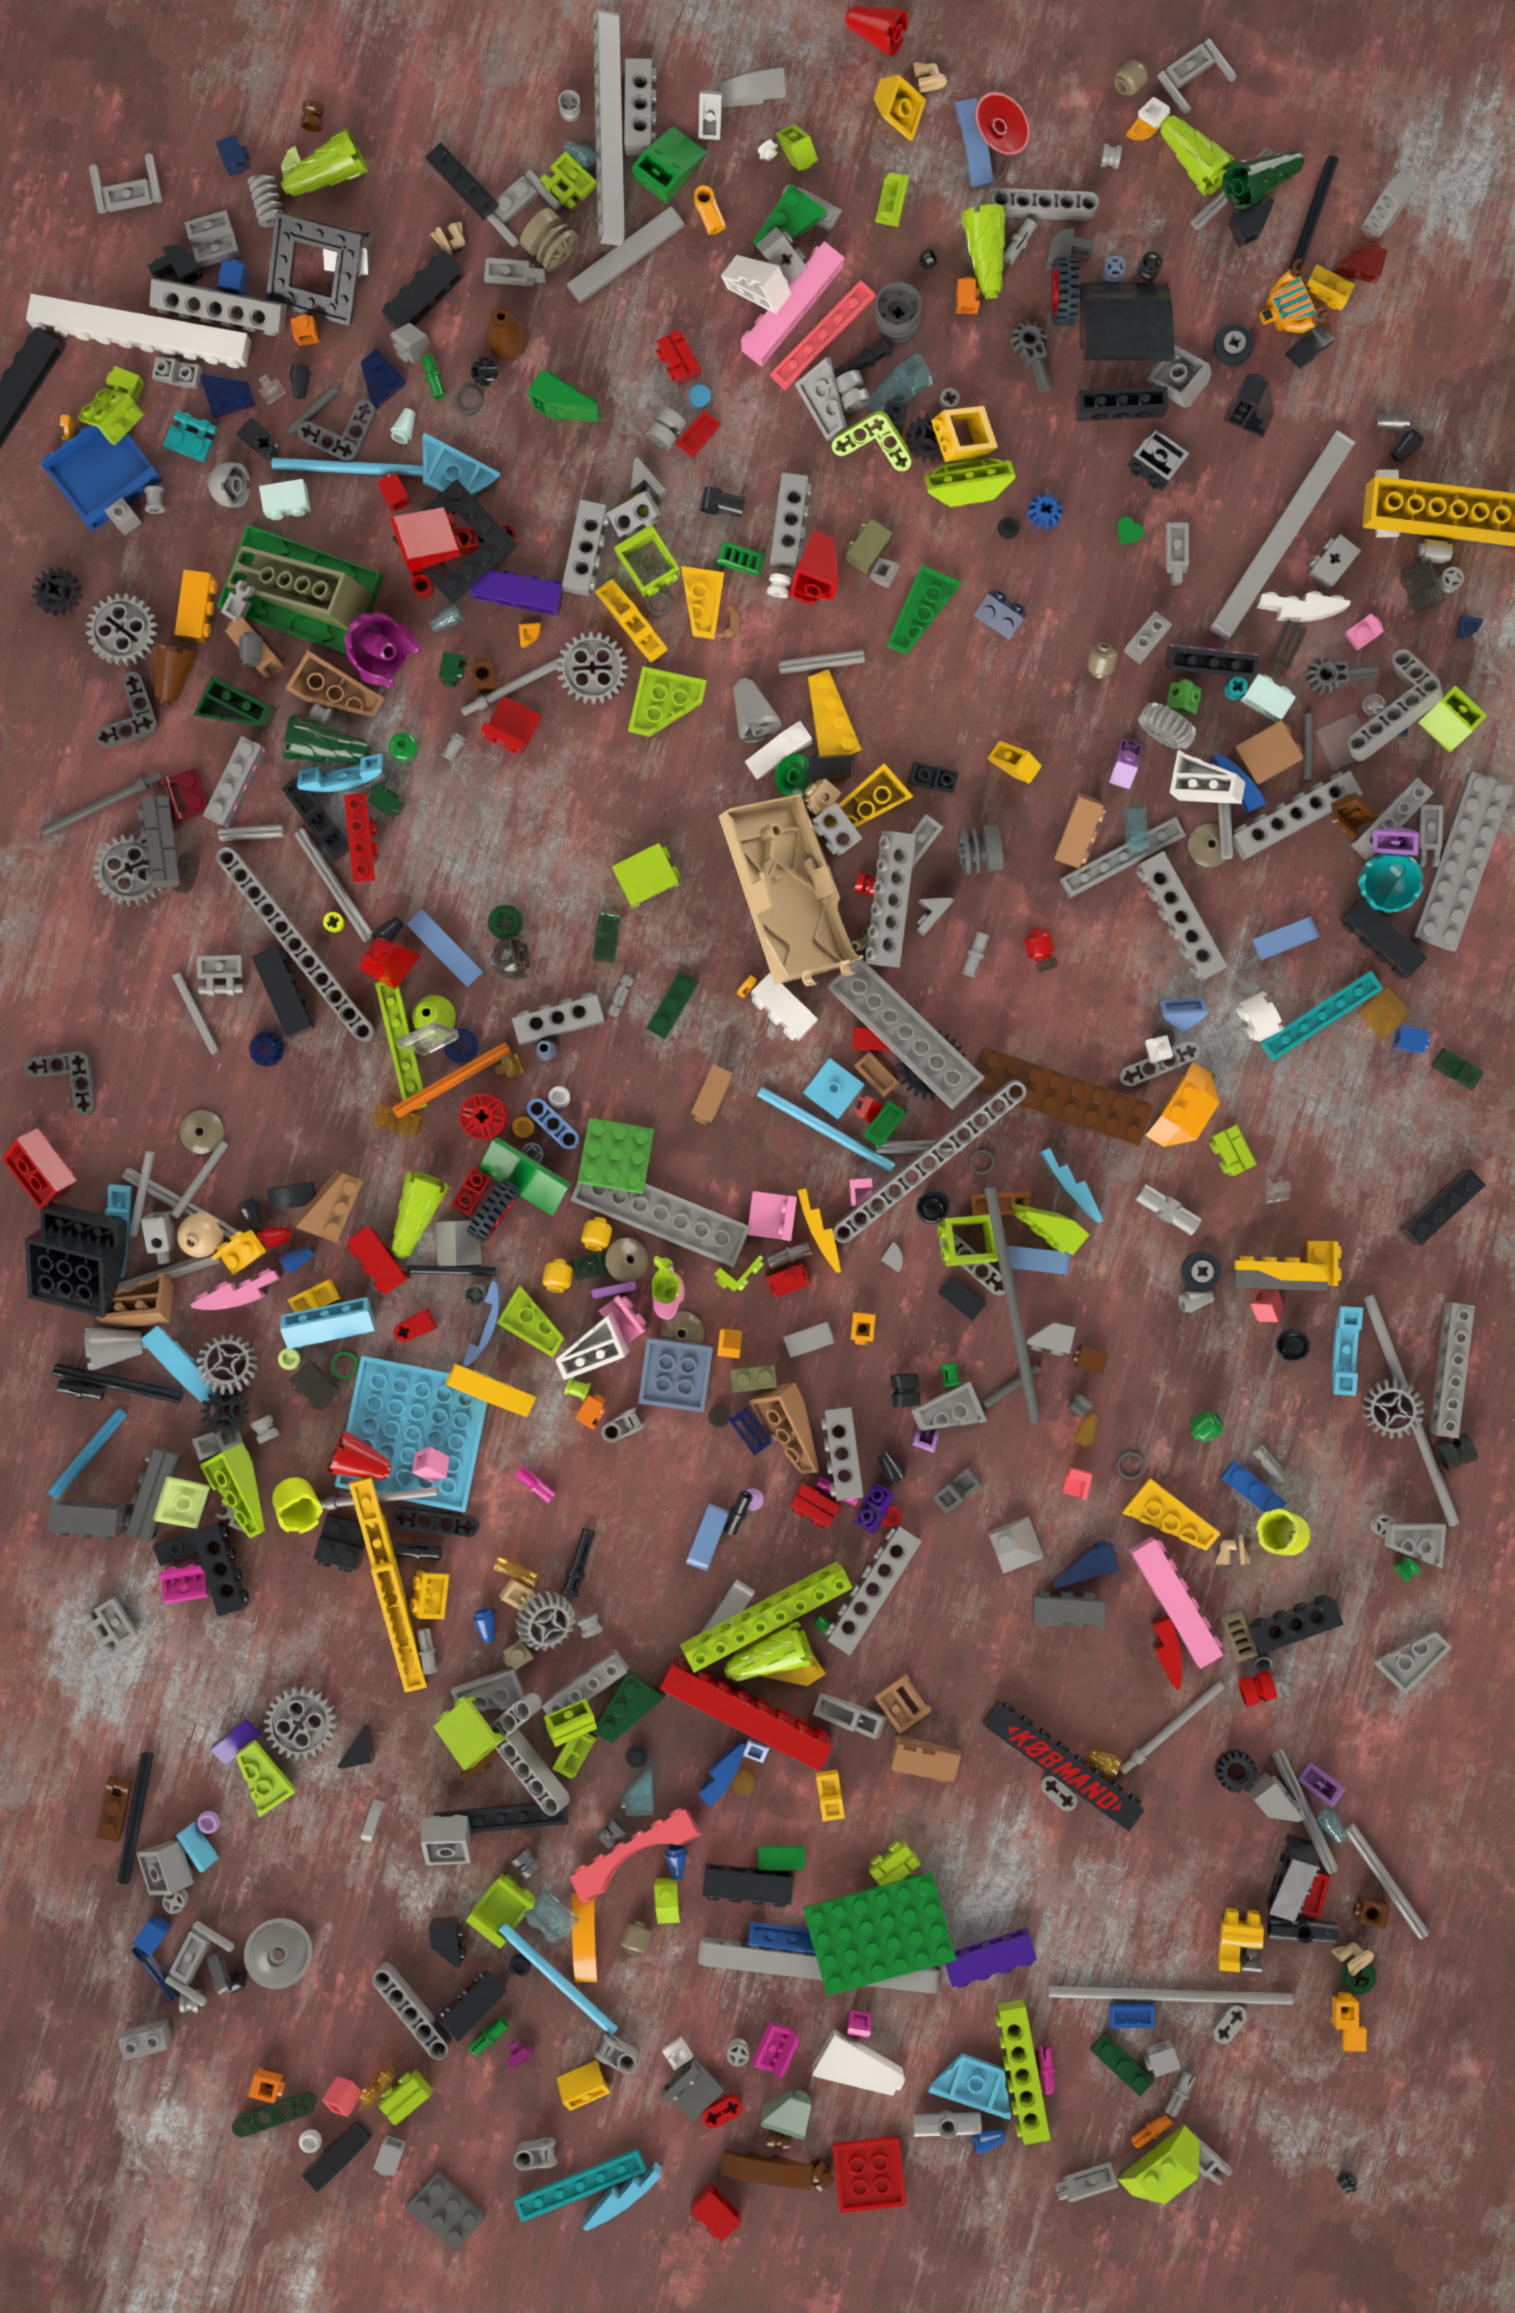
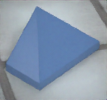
M1204 998L1160 1001L1163 1018L1183 1033L1208 1014Z

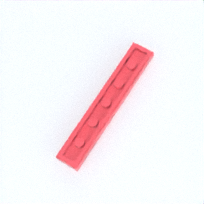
M860 280L770 373V377L786 391L876 299V294Z

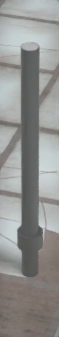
M157 772L145 779L141 777L135 780L134 784L42 827L41 832L44 836L49 835L138 791L142 793L148 790L149 786L159 782L163 776L160 772Z

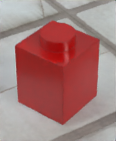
M396 473L385 475L377 482L392 513L411 504Z

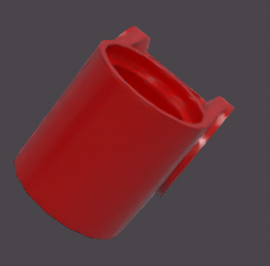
M427 1308L396 1325L393 1333L396 1340L407 1342L437 1329L438 1326L430 1309ZM402 1326L405 1329L409 1328L410 1332L407 1333V1338L405 1335L401 1336L399 1333L402 1331Z

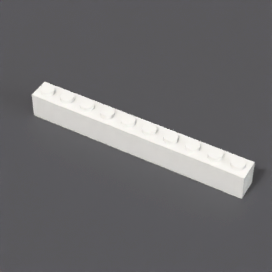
M35 294L30 295L26 320L33 329L37 327L43 332H46V330L52 331L64 337L68 336V334L74 335L86 341L89 338L96 339L103 344L118 343L124 348H132L134 346L146 352L156 350L161 351L167 356L183 355L184 358L189 360L199 358L211 364L221 362L226 363V365L232 368H239V366L247 367L251 340L247 333Z

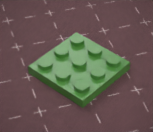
M589 1118L578 1183L643 1194L654 1129Z

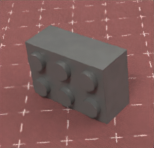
M62 1499L50 1504L48 1531L55 1532L56 1536H69V1533H75L79 1538H91V1535H99L100 1539L113 1540L114 1537L120 1536L127 1529L124 1523L129 1514L130 1504Z

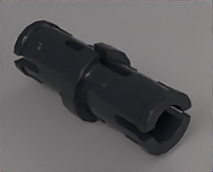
M61 1379L57 1385V1393L73 1395L77 1399L84 1397L102 1401L105 1395V1387L88 1385L82 1381L77 1383Z
M740 1491L736 1503L731 1507L729 1519L724 1526L726 1533L736 1535L741 1522L746 1519L748 1506L753 1499L752 1494L749 1492Z
M397 1543L396 1557H410L416 1560H441L442 1546H427L422 1543Z

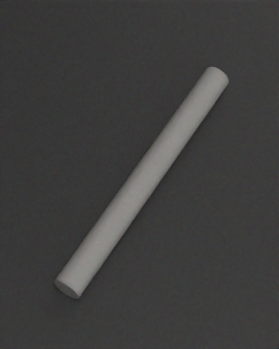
M181 973L173 975L172 977L211 1055L218 1053L219 1049Z
M223 1141L219 1143L175 1206L171 1215L177 1219L180 1217L229 1145Z
M153 1151L145 1152L129 1235L133 1237L138 1236L155 1154Z

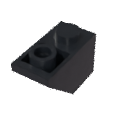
M1273 198L1266 201L1262 199L1249 208L1237 209L1232 213L1228 226L1237 247L1258 240L1274 204Z
M459 1916L432 1919L429 1924L431 1949L453 1967L460 1968L462 1961L466 1959L465 1946H461V1937L464 1935L463 1924L459 1923Z

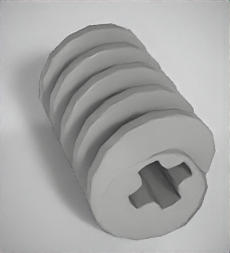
M255 175L248 179L258 224L265 228L274 226L275 213L277 211L284 212L280 210L282 203L277 202L280 200V195L276 193L278 187L273 185L276 182L273 176Z

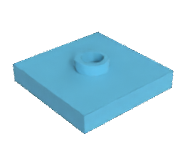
M829 1058L803 1094L838 1120L865 1084Z

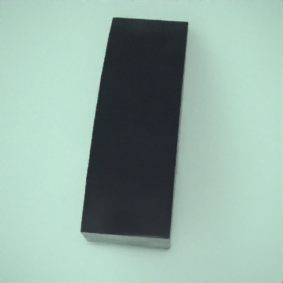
M355 2121L327 2146L318 2158L305 2168L302 2177L317 2193L371 2139V2135L358 2121Z

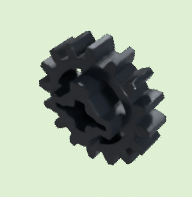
M925 413L924 419L917 416V423L911 421V429H907L906 432L908 436L906 444L911 445L909 447L910 452H916L915 459L922 456V462L924 463L927 458H930L931 463H934L935 457L939 460L943 458L933 426H931V420L937 416L936 413H934L932 418H929L928 413ZM919 429V434L921 436H919L917 440H915V434Z
M50 567L48 574L41 571L43 577L41 579L36 577L35 580L38 582V585L32 586L37 591V593L32 595L38 600L36 604L40 608L43 607L42 610L45 613L51 612L53 616H57L58 612L65 616V610L74 612L72 606H79L80 604L76 599L82 598V595L78 592L82 589V586L77 584L78 578L72 576L69 570L64 572L61 567H58L57 572ZM54 586L58 589L59 594H60L61 597H59V596L57 595L56 589L54 588Z
M225 1388L224 1394H221L218 1389L215 1391L216 1395L214 1396L208 1393L207 1396L210 1400L202 1401L206 1409L200 1410V1413L206 1414L201 1419L202 1422H209L206 1428L209 1430L214 1427L213 1433L217 1435L219 1431H222L223 1436H226L229 1430L234 1435L236 1427L242 1430L241 1422H248L244 1415L250 1413V1410L244 1408L249 1404L248 1401H241L244 1395L241 1393L236 1396V1389H234L233 1394H230L228 1388ZM223 1397L232 1398V1399H230L229 1401H220V1400H219L220 1398H223ZM213 1405L215 1407V1414L211 1418L210 1410ZM218 1405H220L222 1408L224 1407L225 1409L229 1408L228 1411L232 1418L226 1416L225 1414L220 1416L222 1412ZM238 1405H239V1406H240V1415H239V1417L237 1418V1417L235 1416V1409H236V1408L238 1407ZM221 1422L231 1423V1425L228 1426H220L218 1424H220Z

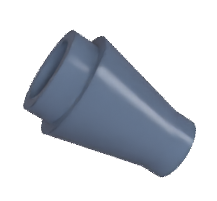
M542 1039L536 1044L535 1053L541 1060L548 1061L555 1057L557 1046L550 1039ZM543 1045L548 1046L546 1052H542L541 1047Z

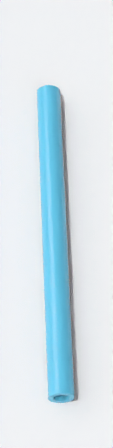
M272 458L271 462L272 469L376 475H393L396 473L397 476L423 477L422 465Z
M761 1087L757 1094L761 1099L886 1171H892L895 1162L768 1089Z
M506 1922L501 1924L497 1931L606 2033L612 2036L616 2032L618 2027Z

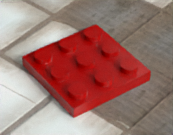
M899 2135L832 2143L840 2214L906 2206Z

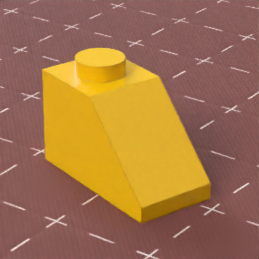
M1000 740L987 758L1012 777L1030 784L1041 768V764L1030 752Z

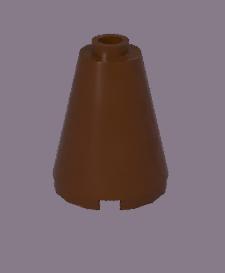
M498 307L491 313L485 333V341L493 355L500 359L510 360L524 353L528 346L529 334L526 325L506 307Z
M153 643L155 697L159 698V703L172 705V701H178L196 661L198 652L165 643Z

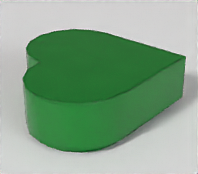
M1123 517L1117 523L1116 529L1119 545L1135 543L1142 539L1144 535L1143 527L1140 524H1134L1131 518Z

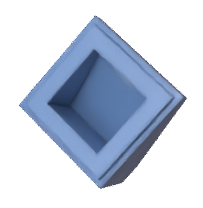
M749 1736L743 1756L763 1763L770 1746Z

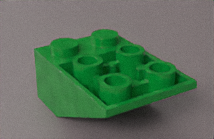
M672 126L646 148L632 166L633 179L668 205L708 152Z
M541 369L527 391L531 407L550 419L599 423L601 420L597 401L589 395L583 396L574 385L561 382L560 378L551 371L547 373Z

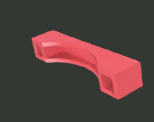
M681 1808L676 1809L669 1814L670 1818L664 1822L662 1819L650 1825L651 1829L647 1832L640 1831L631 1836L632 1841L626 1844L621 1842L612 1848L613 1852L605 1855L603 1853L593 1859L594 1863L588 1867L582 1865L575 1869V1874L569 1878L580 1901L588 1902L605 1892L616 1870L635 1852L657 1844L683 1846L701 1835L690 1811L682 1810Z

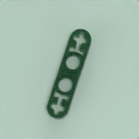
M303 2091L277 2100L274 2104L269 2103L237 2115L233 2121L232 2131L238 2137H246L309 2115L317 2104V2097L311 2091ZM303 2099L311 2102L309 2107L306 2104L300 2105ZM287 2105L290 2107L291 2113L287 2116L282 2115L279 2107ZM262 2112L267 2113L270 2121L262 2123L258 2119V2114ZM240 2121H242L243 2124L249 2123L245 2129L243 2128V2126H238Z

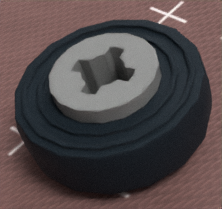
M1231 324L1225 326L1214 338V354L1225 365L1234 366L1241 364L1247 360L1253 349L1251 333L1242 325Z
M1194 1252L1187 1256L1182 1263V1279L1193 1290H1209L1216 1286L1220 1280V1263L1210 1253Z

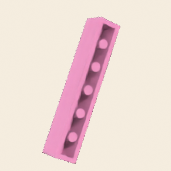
M825 241L820 247L816 246L810 254L809 261L805 264L807 269L788 285L792 294L777 314L769 310L765 314H760L755 321V327L751 331H746L741 339L742 352L763 367L844 268L845 257Z
M1151 1536L1129 1549L1164 1611L1171 1619L1174 1628L1195 1664L1201 1669L1223 1656L1220 1650L1223 1647L1217 1636L1212 1637L1209 1629L1212 1628L1205 1616L1201 1618L1197 1610L1200 1607L1194 1597L1190 1599L1186 1592L1189 1590L1183 1578L1178 1579L1175 1574L1178 1569L1172 1559L1167 1560L1164 1555L1166 1549L1161 1540L1156 1541Z

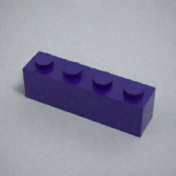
M492 568L471 588L470 594L474 600L559 616L564 590L562 585L553 579L541 581L532 575L521 577L516 576V573L512 571L500 573L495 572V569Z
M1023 1928L955 1950L956 1961L945 1963L952 1987L957 1986L961 1988L977 1979L984 1981L996 1973L1005 1974L1018 1966H1030L1037 1958L1028 1930Z

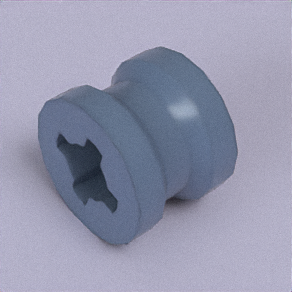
M1117 255L1109 257L1102 270L1103 279L1108 283L1120 282L1126 271L1125 260Z

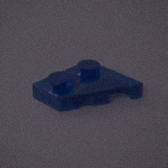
M377 348L360 362L370 402L376 407V410L407 384L404 378Z
M200 375L214 418L256 406L248 382Z

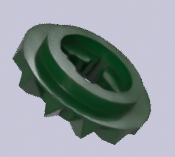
M500 905L492 910L488 917V927L496 938L509 940L515 938L521 932L523 918L515 907ZM501 915H503L507 920L510 918L513 919L509 923V928L511 929L510 931L505 926L498 927L502 923Z
M1345 1962L1344 1968L1340 1970V1980L1344 1988L1355 1995H1363L1370 1992L1375 1986L1377 1978L1376 1971L1371 1963L1360 1970V1973L1365 1978H1358L1355 1983V1978L1349 1973L1348 1962Z

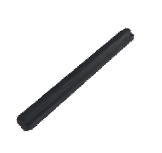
M1329 155L1325 161L1289 267L1291 270L1293 269V263L1297 259L1303 260L1297 266L1298 270H1302L1339 161L1336 156Z
M55 1364L52 1370V1375L82 1381L169 1402L181 1403L183 1398L182 1391L62 1364Z
M148 1751L140 1754L117 1878L119 1884H128L131 1880L154 1756L152 1752Z

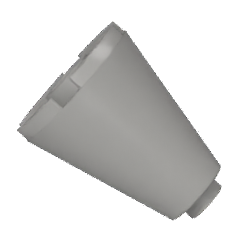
M747 678L738 680L733 687L740 739L742 740L743 738V741L746 743H754L766 739L764 735L770 732L774 735L781 728L780 718L753 680H748Z
M94 1326L84 1327L86 1331L84 1333L86 1357H89V1363H87L88 1370H96L143 1354V1349H147L141 1341L144 1337L141 1335V1331Z

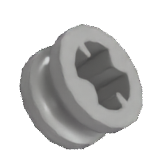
M946 388L940 395L939 403L943 409L952 410L958 405L960 395L957 390ZM946 394H949L950 397L955 398V400L952 401L953 404H949L948 401H944V399L947 396Z

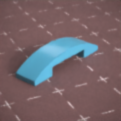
M381 753L361 757L360 765L322 772L320 766L299 770L297 787L307 791L332 792L360 786L371 781L382 772L383 755Z
M1340 1306L1333 1344V1394L1356 1396L1358 1378L1356 1361L1359 1330L1362 1329V1307Z

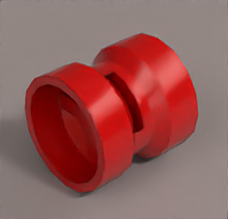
M859 871L854 892L859 894L862 892L867 893L869 897L874 898L876 875L868 876L866 872Z

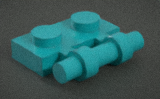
M176 411L173 419L181 422L179 428L170 425L163 446L169 450L206 463L213 446L212 440L206 437L208 433L216 435L218 427L205 419L201 421L193 418L192 414L187 412L180 413ZM189 427L198 428V434L189 432Z

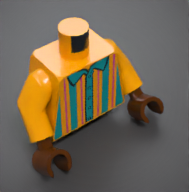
M1302 259L1295 260L1293 269H1289L1270 290L1269 299L1266 302L1267 310L1259 313L1260 321L1263 325L1274 322L1278 331L1285 330L1302 334L1317 326L1318 322L1322 324L1329 322L1330 318L1328 316L1323 319L1320 318L1328 310L1319 308L1316 311L1301 277L1296 278L1298 273L1303 274L1308 268L1304 266L1302 270L1297 269L1298 264L1303 261Z

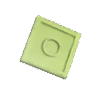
M166 1476L153 1519L158 1522L197 1529L210 1486L204 1483Z

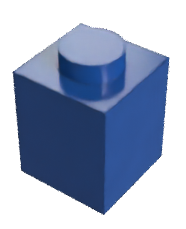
M230 259V261L222 260L217 284L220 291L245 295L249 274L245 265L235 259Z
M1405 1025L1399 1026L1396 1030L1392 1048L1414 1054H1422L1428 1049L1430 1044L1429 1031Z
M153 1914L132 1944L151 1956L169 1932L171 1926L168 1925V1922L163 1917Z

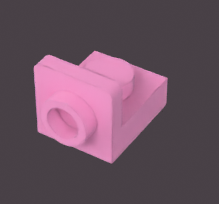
M1369 614L1344 634L1356 651L1377 638L1384 630L1381 621L1372 614Z

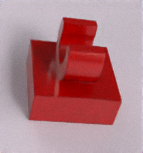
M868 1096L866 1098L859 1097L858 1100L863 1104L860 1109L853 1107V1111L857 1113L858 1117L871 1124L883 1105Z

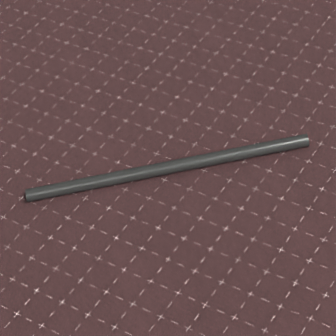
M989 1186L984 1189L1030 1423H1038L1041 1421L996 1187Z

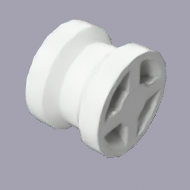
M771 574L769 579L771 585L768 587L767 593L774 597L787 598L789 594L787 588L791 584V578L782 574Z

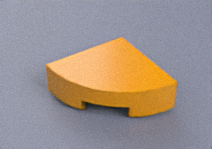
M1138 117L1128 130L1126 137L1133 140H1145L1153 136L1157 128L1152 127Z
M61 414L60 426L64 427V435L61 437L63 441L74 437L75 422L69 415Z
M541 623L519 624L521 648L530 646L538 639L541 632Z
M750 975L739 988L737 994L744 998L757 984V980Z

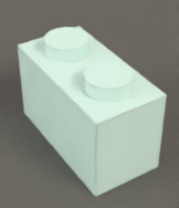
M303 479L259 486L263 512L268 519L280 520L287 515L303 516L305 512H311L307 485Z
M1258 674L1240 701L1273 722L1278 723L1282 720L1296 697L1292 695L1290 689L1284 686L1279 687L1273 683L1274 681L1271 677Z

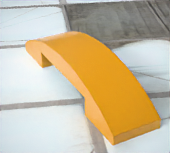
M572 1892V1942L575 1983L597 1982L595 1898L588 1902H581L577 1893Z

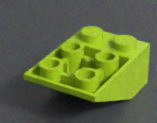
M1017 1204L1011 1205L1016 1210L1014 1214L1016 1217L1030 1225L1031 1230L1045 1238L1047 1244L1062 1254L1068 1252L1073 1255L1089 1236L1075 1221L1060 1213Z

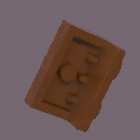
M1355 792L1331 803V819L1333 823L1339 825L1345 834H1349L1354 839L1359 838L1357 827L1377 819L1376 811Z

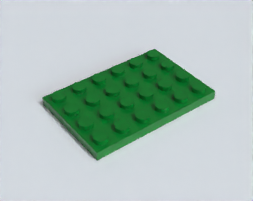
M932 1871L803 1907L827 1996L956 1961Z

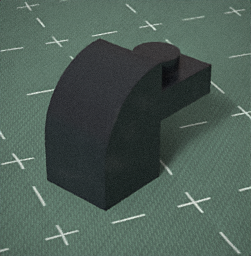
M177 245L163 247L166 256L158 257L151 264L147 265L155 279H164L175 272L181 283L191 284L203 278L191 254L185 248Z

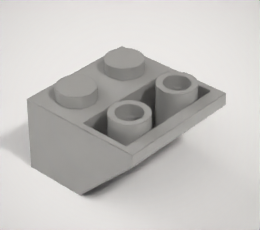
M1265 1772L1257 1778V1781H1253L1254 1786L1252 1788L1250 1786L1247 1787V1792L1268 1818L1298 1822L1303 1820L1298 1813L1301 1811V1808L1275 1776L1270 1777Z

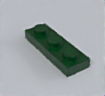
M679 971L646 1029L666 1040L696 989L698 982Z
M1106 2032L1090 2047L1091 2052L1139 2097L1154 2083V2077Z

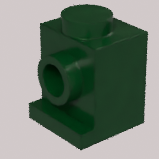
M443 651L438 678L444 686L456 688V685L458 686L459 679L463 680L465 667L462 665H467L466 657Z
M379 782L368 802L393 819L395 815L399 816L405 805L398 800L399 795L390 789L385 792L386 787Z

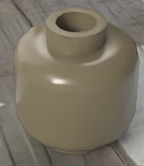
M1129 60L1116 72V89L1121 94L1128 96L1137 93L1147 83L1146 66L1142 62Z
M1100 643L1098 646L1090 649L1087 668L1094 677L1107 678L1115 671L1118 654L1111 648V645Z
M635 1920L634 1924L625 1925L620 1940V1945L624 1947V1952L637 1956L647 1952L652 1932L646 1929V1923Z

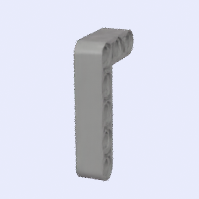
M1406 649L1396 651L1392 656V663L1397 676L1411 689L1349 737L1347 741L1352 758L1356 761H1364L1438 704L1443 698L1439 679Z
M528 1693L515 1702L489 1727L494 1734L500 1732L505 1738L495 1748L542 1810L546 1814L553 1816L568 1805L570 1798L562 1784L518 1729L537 1713L542 1705L541 1699L537 1694Z

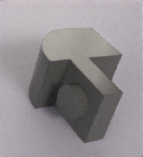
M1073 228L1060 231L1051 241L1045 269H1053L1056 257L1072 255L1091 258L1095 240H1090L1085 236L1073 237L1075 230Z

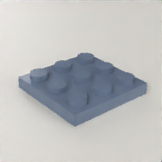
M647 1337L638 1403L704 1412L713 1346Z

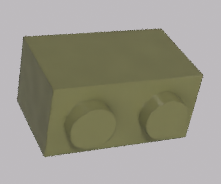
M872 518L868 524L865 522L862 524L857 532L859 537L855 542L851 540L845 549L847 553L845 561L866 575L886 549L893 536L891 531Z
M774 1364L730 1369L733 1393L777 1388Z

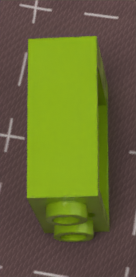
M652 525L614 547L615 554L643 598L647 595L649 597L653 596L660 590L661 586L666 583L670 585L679 578L680 568ZM653 541L671 570L644 586L626 557Z
M990 1215L945 1218L939 1223L938 1236L942 1239L943 1244L941 1257L942 1260H945L946 1266L998 1261ZM982 1223L986 1253L956 1256L952 1226Z

